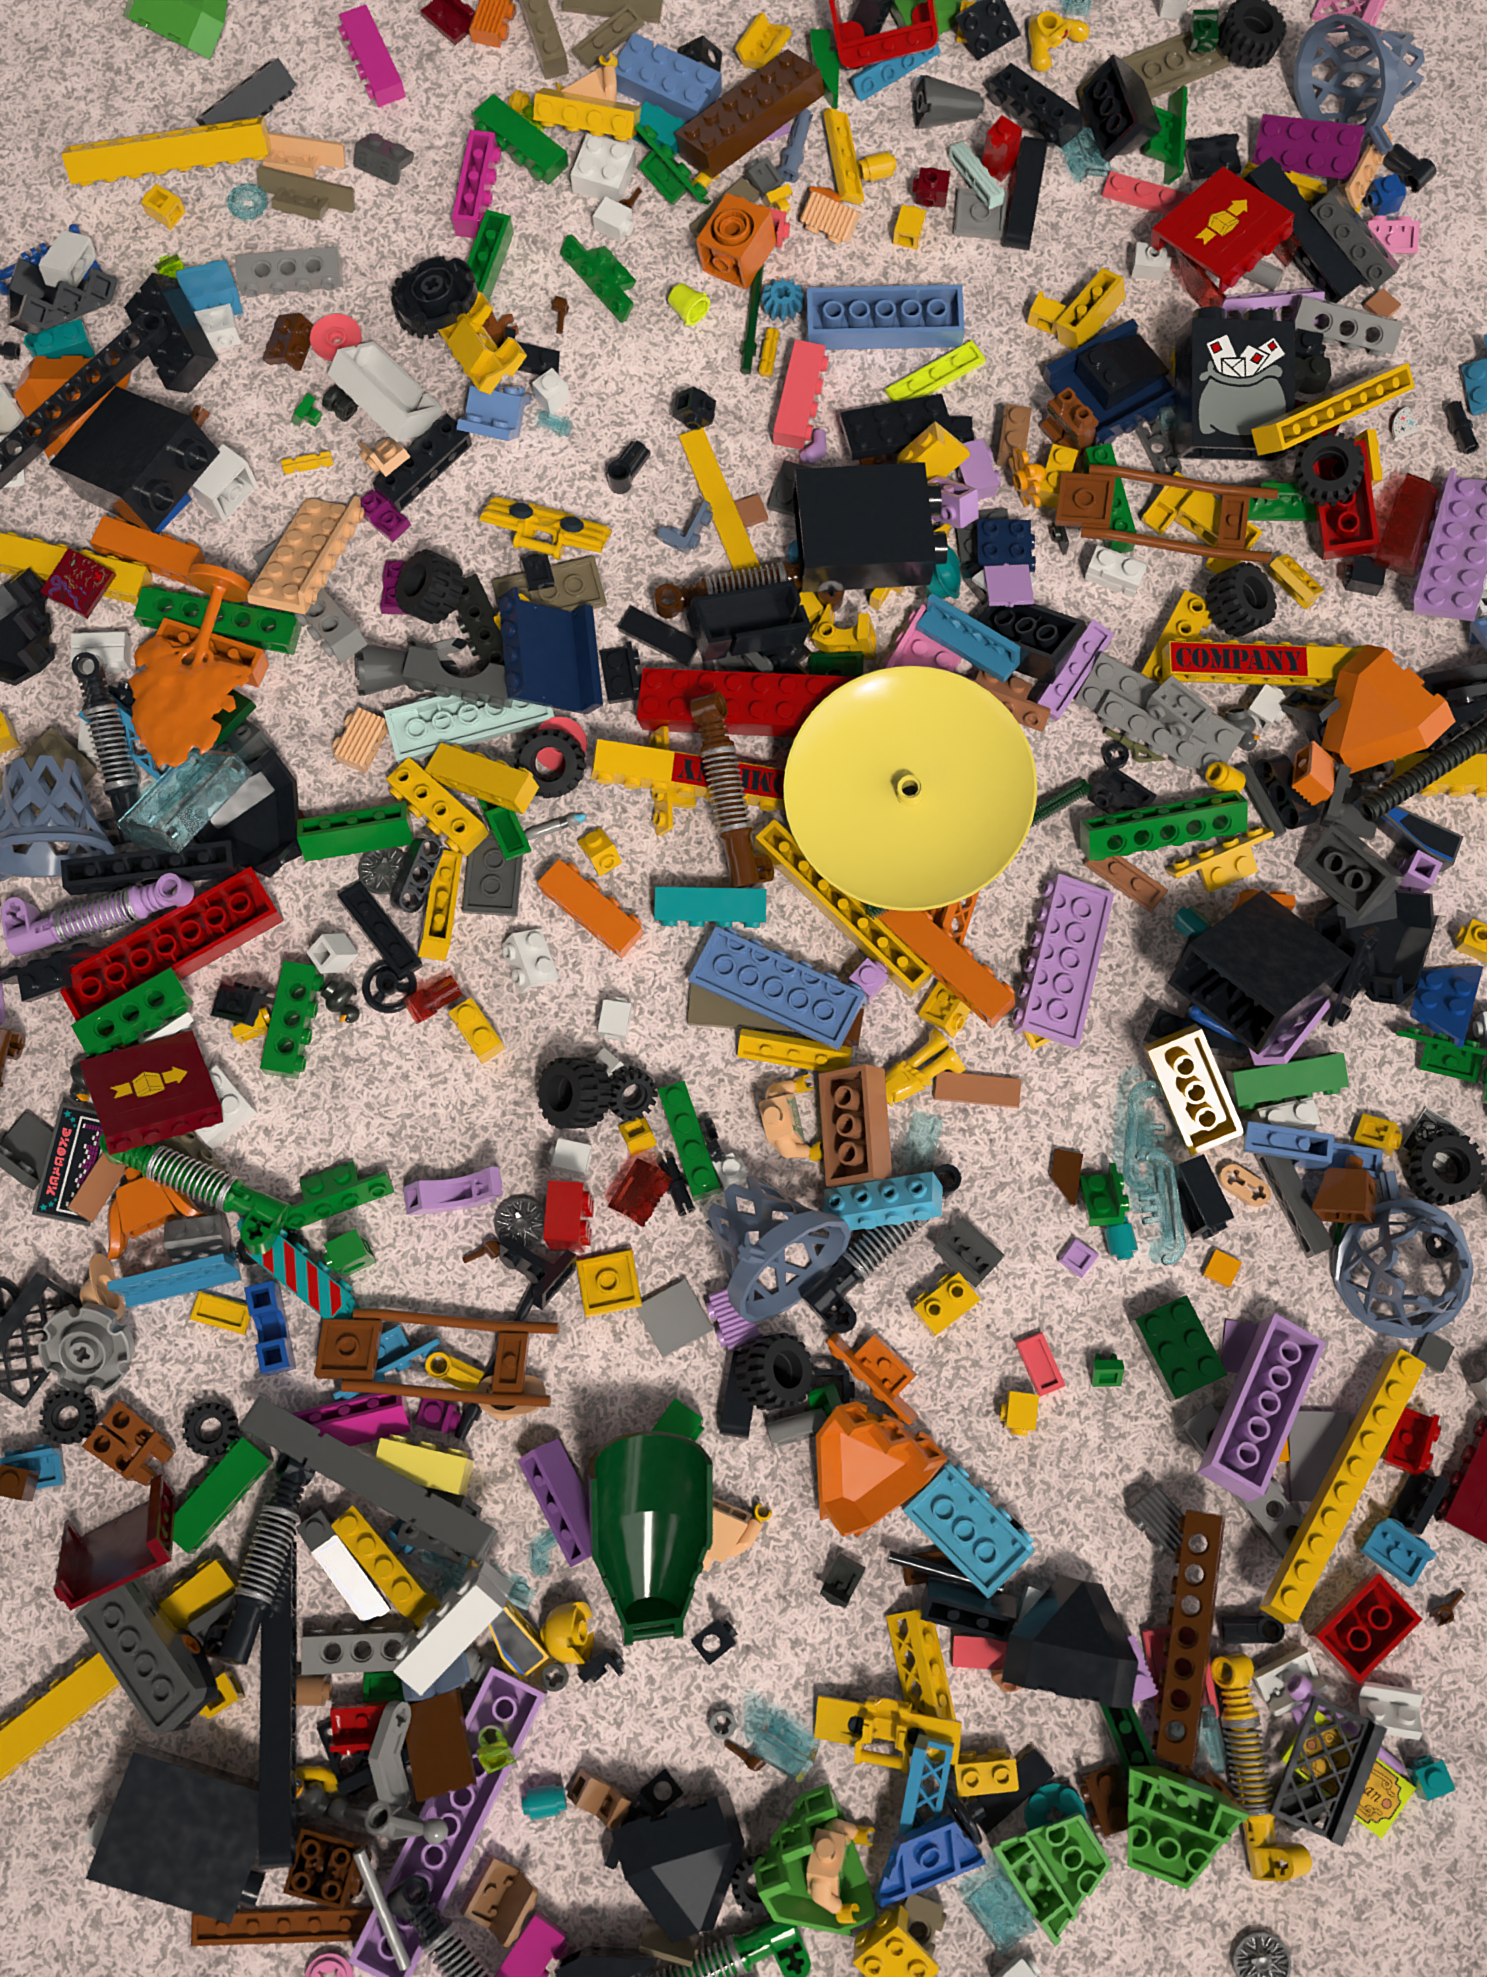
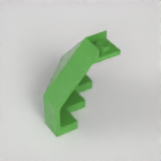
M128 0L122 16L210 60L225 24L227 0Z
M825 1784L798 1796L793 1804L795 1808L787 1821H782L770 1840L771 1847L763 1858H758L753 1866L758 1894L774 1921L853 1937L852 1928L878 1919L874 1903L876 1899L853 1840H851L839 1899H841L842 1903H856L859 1906V1912H852V1917L857 1923H839L836 1914H832L813 1901L811 1894H808L807 1868L810 1854L815 1852L813 1841L816 1829L823 1830L827 1821L833 1818L846 1821L844 1813L829 1784Z

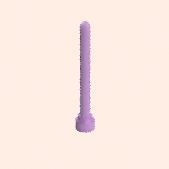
M1301 1673L1291 1677L1285 1688L1286 1693L1296 1701L1308 1702L1310 1704L1313 1695L1321 1698L1314 1692L1311 1681ZM1318 1706L1317 1710L1331 1722L1334 1721L1329 1709ZM1336 1713L1338 1719L1344 1717L1343 1715ZM1348 1721L1341 1724L1343 1731L1351 1738L1358 1735L1359 1729L1352 1722ZM1380 1747L1377 1758L1399 1775L1404 1772V1765L1384 1748Z

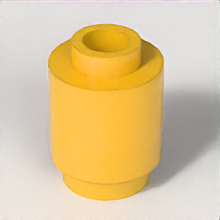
M888 150L864 156L863 160L858 161L861 180L873 182L893 177L894 171L897 170L895 156L890 155Z
M1225 762L1212 763L1205 773L1208 784L1222 793L1238 790L1240 793L1246 782L1245 774Z

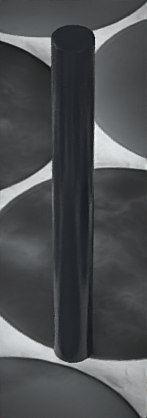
M891 1550L888 1553V1563L975 1586L958 1569ZM1005 1583L996 1592L1003 1593Z

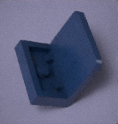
M980 519L978 521L977 554L979 566H1002L1005 563L1009 565L1028 564L1029 571L1035 572L1036 557L1032 556V550L1035 548V534H1031V520Z

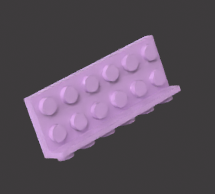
M1450 468L1448 477H1443L1441 493H1443L1442 499H1437L1435 515H1437L1436 521L1431 520L1428 536L1431 539L1430 543L1425 542L1422 558H1425L1424 564L1418 565L1416 580H1419L1417 587H1412L1410 602L1414 603V614L1475 622L1487 578V480L1456 477V468Z
M1058 874L1050 881L1048 880L1043 888L1042 895L1045 896V900L1036 917L1039 925L1030 942L1033 950L1024 967L1027 975L1018 992V997L1021 1000L1019 1007L1015 1009L1012 1017V1023L1015 1024L1013 1033L1020 1034L1026 1031L1072 1048H1077L1080 1046L1114 893Z

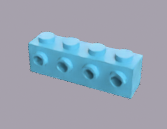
M932 1171L825 1189L823 1212L841 1217L848 1224L850 1231L874 1229L877 1226L890 1224L900 1225L903 1222L915 1220L925 1221L933 1217L942 1216L943 1186Z

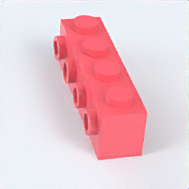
M800 340L794 341L773 431L774 445L804 450L805 442L811 441L813 425H810L811 417L816 418L819 402H815L816 395L822 394L824 379H820L822 372H827L829 356H825L826 345Z

